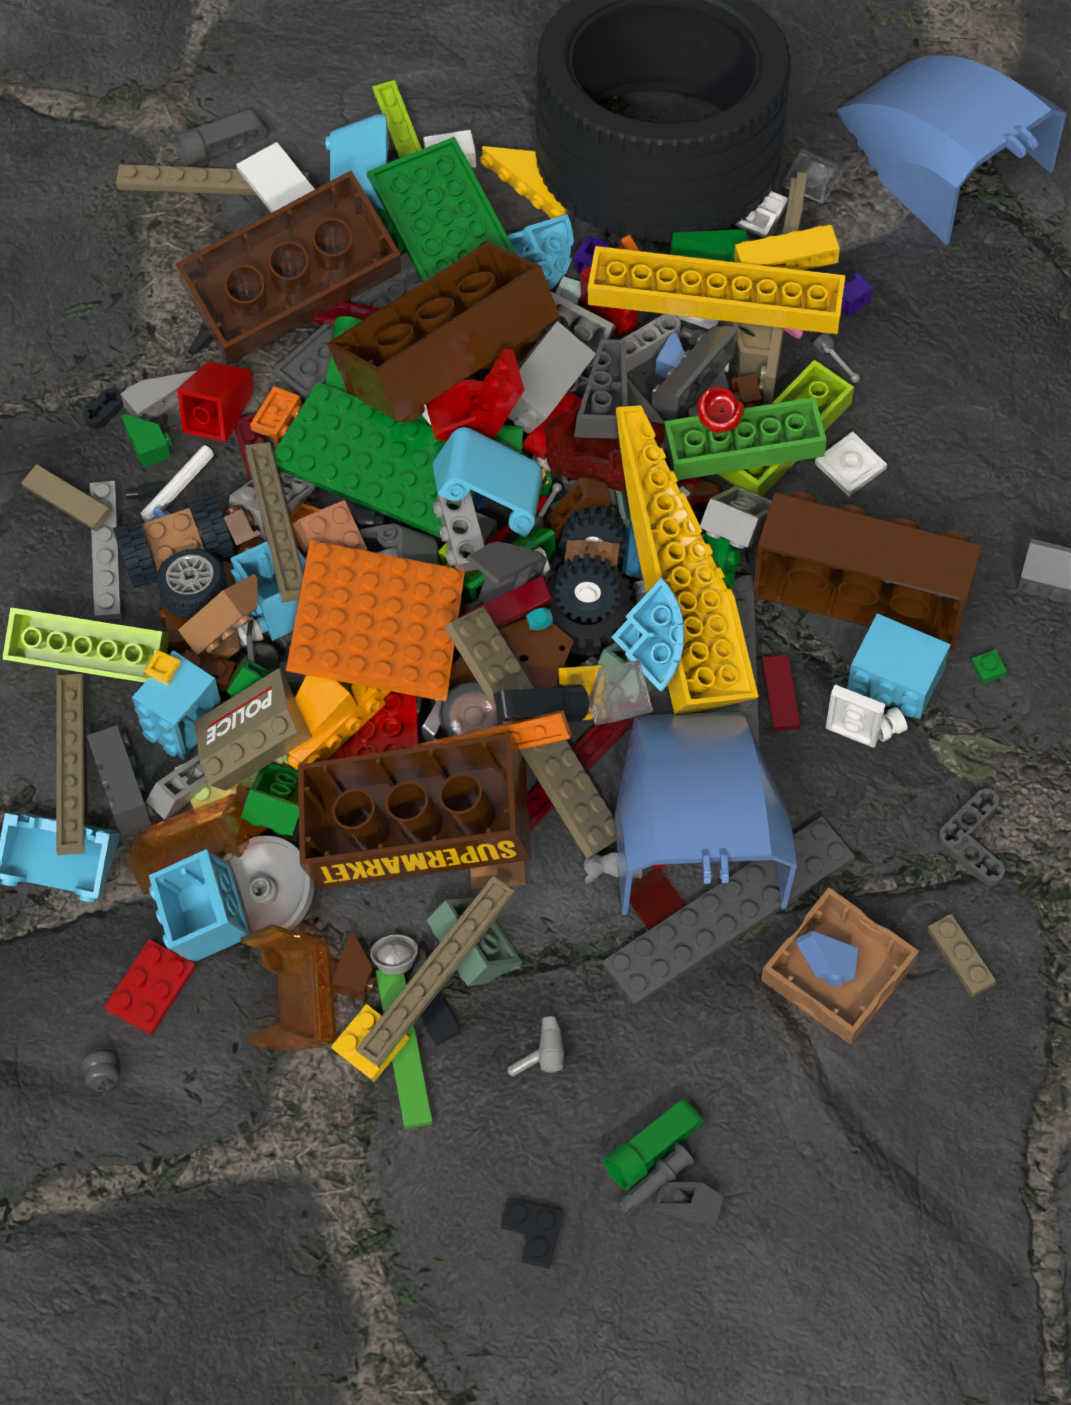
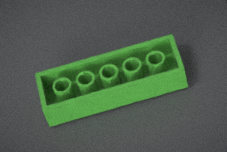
M816 397L745 408L740 425L732 431L721 434L709 431L701 424L698 416L664 421V442L671 472H674L677 480L825 456L827 439Z

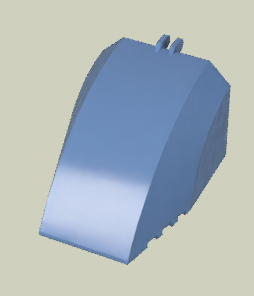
M943 55L923 56L905 63L837 109V113L850 134L853 133L857 139L858 147L866 153L871 168L876 169L878 179L882 185L946 245L950 243L960 187L973 170L1007 147L1018 158L1025 156L1026 152L1029 153L1049 173L1052 172L1067 114L1052 101L993 68L973 60Z
M741 711L676 715H635L615 811L622 915H628L633 873L658 864L702 863L703 883L706 884L711 883L712 879L710 862H719L721 882L728 883V862L774 860L777 865L781 909L787 908L797 868L790 818L748 722Z

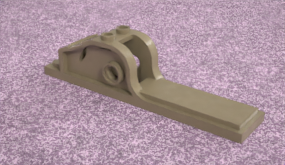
M798 172L797 179L792 178L783 235L792 231H800L807 173ZM720 320V325L738 328L734 356L736 363L734 367L737 376L756 374L757 381L760 382V393L763 394L762 404H772L784 328Z

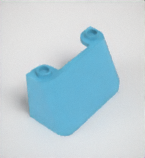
M386 114L373 115L330 131V136H326V150L330 151V181L352 170L375 211L383 210L384 208L366 175L367 171L388 163L389 136Z
M470 428L456 429L432 463L437 494L448 500L459 501L470 490L480 493L512 509L513 511L509 516V526L514 532L526 537L535 524L543 478L541 466L536 461Z
M22 812L5 813L0 838L1 884L17 886L18 882H29L74 891L75 894L80 895L79 900L95 902L96 899L102 897L121 832L85 825V853L58 856L56 851V819Z

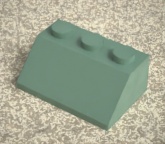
M476 897L445 900L426 920L439 942L443 940ZM495 920L457 970L467 986H475L492 981L515 968L522 961Z

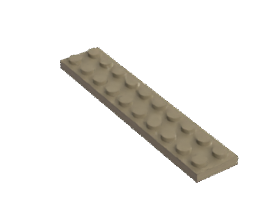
M484 606L450 622L444 627L495 711L494 693L512 689H534ZM566 740L520 750L586 859L617 841L613 815Z

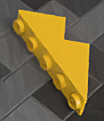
M482 146L483 155L480 157L482 165L487 169L493 170L503 182H508L519 195H524L529 199L535 208L544 211L550 219L567 214L568 210L554 199V195L544 185L543 177L540 176L539 169L537 168L535 151Z

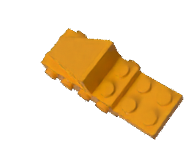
M306 675L295 700L312 738L286 753V761L296 771L299 764L326 761L386 704L384 698L391 691Z

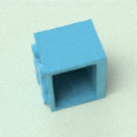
M267 541L230 558L233 566L230 573L235 583L253 574L257 577V609L250 615L258 618L256 621L261 632H267L272 641L292 632L298 601L281 603ZM297 548L302 572L304 574L306 560Z
M877 614L851 664L847 688L855 693L885 704V707H897L907 717L920 719L945 669L951 644Z
M172 651L170 656L180 659L182 665L169 686L148 678L132 698L144 737L152 743L158 742L169 755L173 757L177 755L185 760L197 746L194 721L221 705V700L215 678L175 651Z
M205 849L149 875L151 882L149 890L157 903L158 910H156V915L159 922L163 925L165 932L163 940L169 950L194 963L251 937L230 864L209 850Z

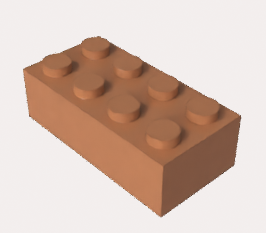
M345 500L303 517L291 525L305 558L307 557L310 540L368 551Z

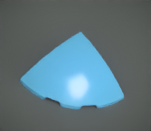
M567 214L527 226L523 231L507 235L517 255L541 265L550 291L556 286L561 277L566 274L572 259L570 258L574 239Z
M663 578L625 616L627 621L612 636L613 640L626 652L625 655L661 692L669 684L679 666L685 638L684 622L679 602Z

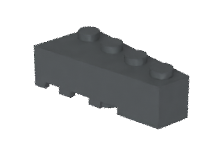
M600 339L587 388L582 399L580 411L578 412L574 437L619 439L616 408L628 406L626 340Z

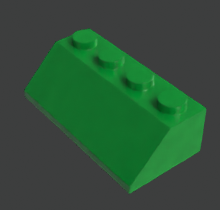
M536 526L531 529L526 537L520 535L510 543V545L532 550L540 547L545 551L548 563L556 556L555 533L548 528ZM479 569L464 573L461 601L465 605L479 598L486 577Z

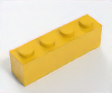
M832 225L816 226L808 230L792 231L784 235L768 236L764 239L735 244L734 261L735 263L807 270L838 263L840 247Z

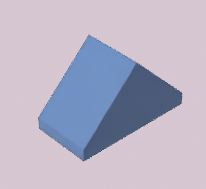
M676 332L670 334L656 359L655 374L665 378L671 368H677L685 354Z

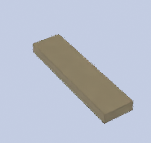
M37 464L21 482L25 489L94 531H97L111 514V510Z

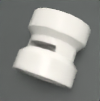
M897 707L887 710L886 714L883 715L879 740L882 742L890 739L894 733L900 734L907 730L906 720Z

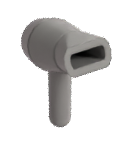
M555 1017L542 1018L539 1049L510 1065L507 1069L510 1076H515L540 1062L541 1070L554 1073L563 1069L564 1049L560 1025Z

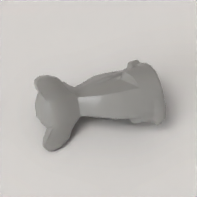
M611 852L605 856L595 853L585 859L584 870L588 874L585 882H593L602 873L619 878L618 853ZM642 870L633 873L632 878L641 879Z

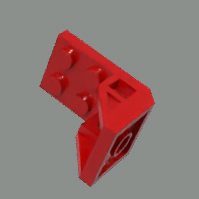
M503 349L484 381L463 380L426 404L435 440L447 441L456 429L463 427L470 428L490 439L496 437L525 390L513 349Z

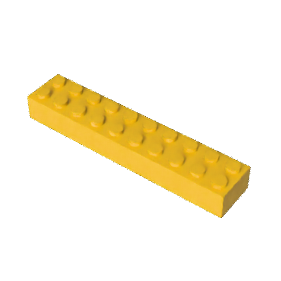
M595 246L588 284V305L838 334L845 275Z

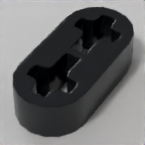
M105 389L85 408L83 416L88 428L101 429L123 408L122 392L119 389ZM115 398L117 399L116 402L110 401V402L108 403V399H112V400H114ZM92 415H94V416H98V415H99L100 418L97 419V418L94 417V418L91 419V416H92Z

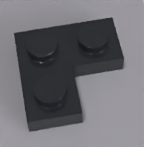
M507 1198L500 1225L501 1229L527 1235L521 1259L522 1263L550 1269L563 1218V1211Z

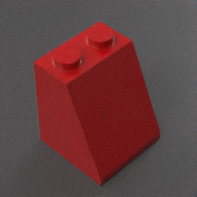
M592 265L580 272L581 302L595 315L616 326L614 334L618 338L625 333L632 332L637 326L638 311L588 305V284Z
M208 361L178 387L177 394L183 433L226 442L254 392L251 370Z

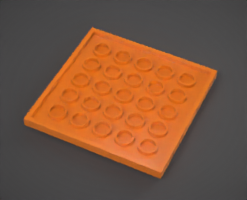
M310 540L286 671L446 701L454 643L444 627L458 619L465 570H455L452 567Z

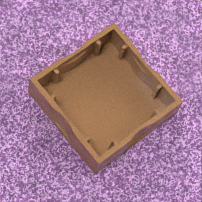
M828 888L807 913L799 929L786 939L764 966L761 981L852 1045L916 964L919 950L889 929L870 920L859 908ZM815 931L857 947L855 979L844 983L842 986H831L825 980L817 978L796 943L797 937Z

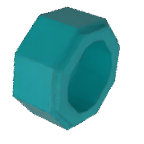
M538 608L526 615L530 630H545L553 624L550 609Z

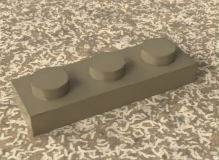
M952 914L928 926V933L971 997L996 984L995 978Z

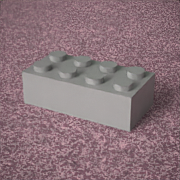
M734 486L710 498L700 528L705 529L706 534L718 539L724 537L730 540L729 543L731 545L744 549V547H749L760 540L772 500Z

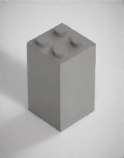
M557 321L538 339L518 365L525 390L508 417L516 426H523V431L530 434L547 419L596 353Z

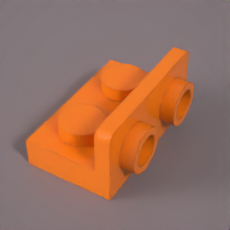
M273 386L250 424L251 430L273 438L275 446L278 447L302 407L300 396Z

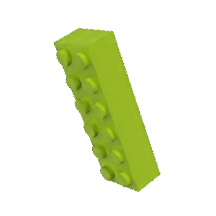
M814 360L772 404L816 397L825 432L852 404L854 387ZM796 461L719 473L718 475L734 486L764 496Z
M10 608L2 659L145 683L149 677L145 676L144 670L156 650L167 654L170 633Z

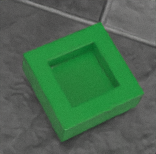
M996 649L971 659V665L981 684L1006 676L1007 670Z

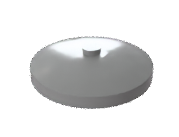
M258 836L239 843L223 857L222 860L230 864L251 937L243 940V942L250 944L273 942L286 936L297 927L310 907L314 892V880L300 866V850L279 837Z

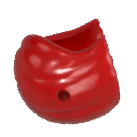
M725 387L709 388L697 401L698 418L701 424L709 431L721 434L732 431L740 425L745 407L743 403L737 401L729 389Z

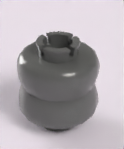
M98 1048L95 1052L94 1049L82 1060L85 1084L89 1088L95 1089L98 1092H104L106 1088V1091H108L119 1080L116 1057L112 1052L102 1048Z

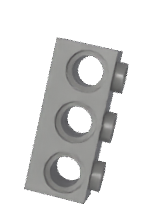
M470 491L459 501L448 500L438 495L436 502L433 503V509L436 518L440 517L442 526H440L439 530L442 542L446 541L447 543L446 559L448 565H452L455 570H465V572L477 570L478 568L467 561V558H463L459 554L462 551L472 554L484 547ZM455 504L459 507V509L451 510L447 507V505ZM460 527L465 533L457 534L453 528Z

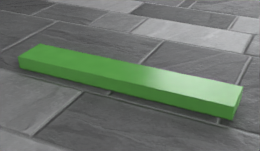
M376 970L383 1014L405 988L406 980L404 973L389 975ZM414 1024L406 1033L410 1039L392 1060L405 1129L433 1124Z

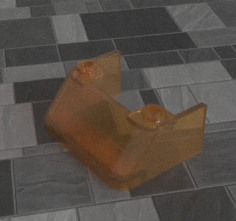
M236 794L227 795L157 823L139 834L125 858L144 895L150 892L151 882L149 875L205 849L213 854L224 851L225 854L231 853L232 856L237 858L244 854L250 840L245 819L241 818L243 811Z
M273 924L241 937L240 942L242 944L261 949L262 965L270 973L278 975L280 1023H273L266 1029L245 1037L246 1043L274 1051L319 1048L332 1044L336 1040L334 990L332 986V959L328 945L320 939Z

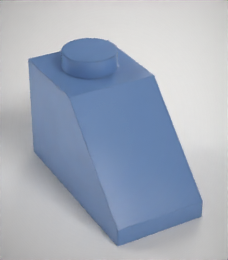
M815 931L797 937L796 943L817 978L825 980L831 986H842L844 983L855 979L857 947Z

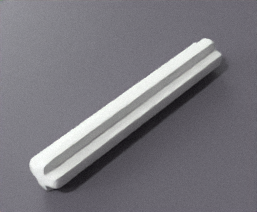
M206 445L202 446L141 512L142 518L147 522L154 517L153 509L155 507L163 511L214 455L213 451Z

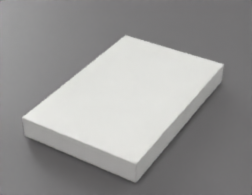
M277 142L236 164L237 170L271 213L315 190Z
M834 685L830 697L826 729L870 747H875L879 739L885 704Z

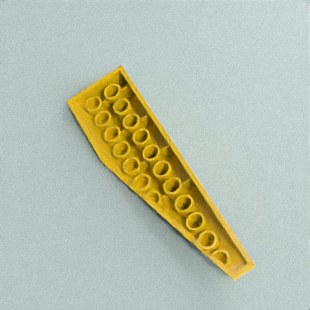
M642 406L617 407L616 416L626 490L646 593L663 578L679 602L684 622L685 638L680 663L668 684L674 714L700 712L756 699L759 696L732 590L727 588L723 580L725 576L721 568H717L711 556L713 554L709 544L705 543L701 535L702 529L684 492L681 493L676 484L678 480L674 472H670L665 461L666 455L663 449L658 447L654 439L656 435Z

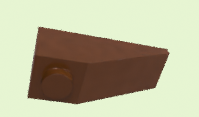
M585 477L578 479L544 521V528L551 529L555 533V543L562 540L565 520L567 517H571L572 512L576 511L579 514L580 508L585 507L587 511L590 510V506H596V510L601 511V507L608 508L612 499L606 482Z

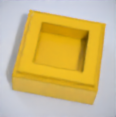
M156 650L145 668L144 674L169 686L182 665L181 660Z

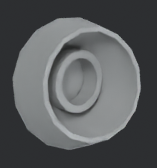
M401 934L388 935L374 943L370 951V957L381 972L389 975H399L407 972L414 965L418 946L415 940L409 936Z

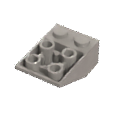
M277 470L288 515H290L299 503L306 501L316 486ZM251 479L230 495L228 509L239 504L244 513L249 512L254 522V526L251 527L252 531L258 530L260 535L257 537L266 541Z

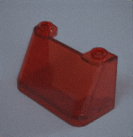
M581 404L545 425L547 463L552 472L576 480L580 477L606 482L607 487L622 492L627 491L620 440L574 437L576 420ZM650 422L656 435L654 439L660 448L665 439V424Z

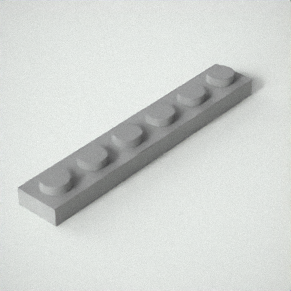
M115 481L90 483V497L111 510V514L97 531L91 529L94 616L96 621L122 618L119 547L113 532V528L118 526L117 488Z

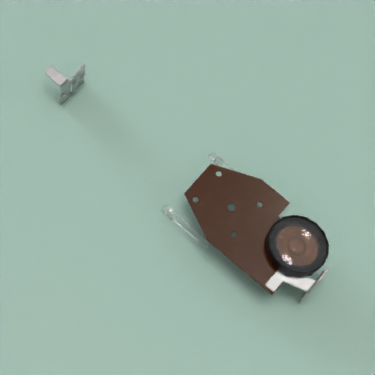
M683 486L679 488L681 493L684 492L686 498L691 494ZM526 615L522 616L518 622L498 628V631L534 689L553 688L557 685L559 668H564L574 643L572 638L554 623L545 630H530ZM564 646L565 650L561 651L559 648ZM522 655H526L528 661L521 662L519 658ZM462 656L451 666L446 701L431 699L436 704L422 726L424 742L437 740L435 735L440 725L446 737L503 724V722H498L495 709ZM590 657L579 667L595 666L598 661L596 657Z

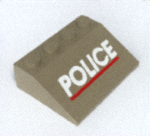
M278 668L194 721L199 760L210 786L225 791L312 738L281 668Z

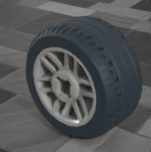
M186 549L176 554L174 553L163 562L159 568L156 580L163 605L172 614L181 618L184 617L185 619H191L221 591L228 588L225 571L221 562L208 551L200 549Z

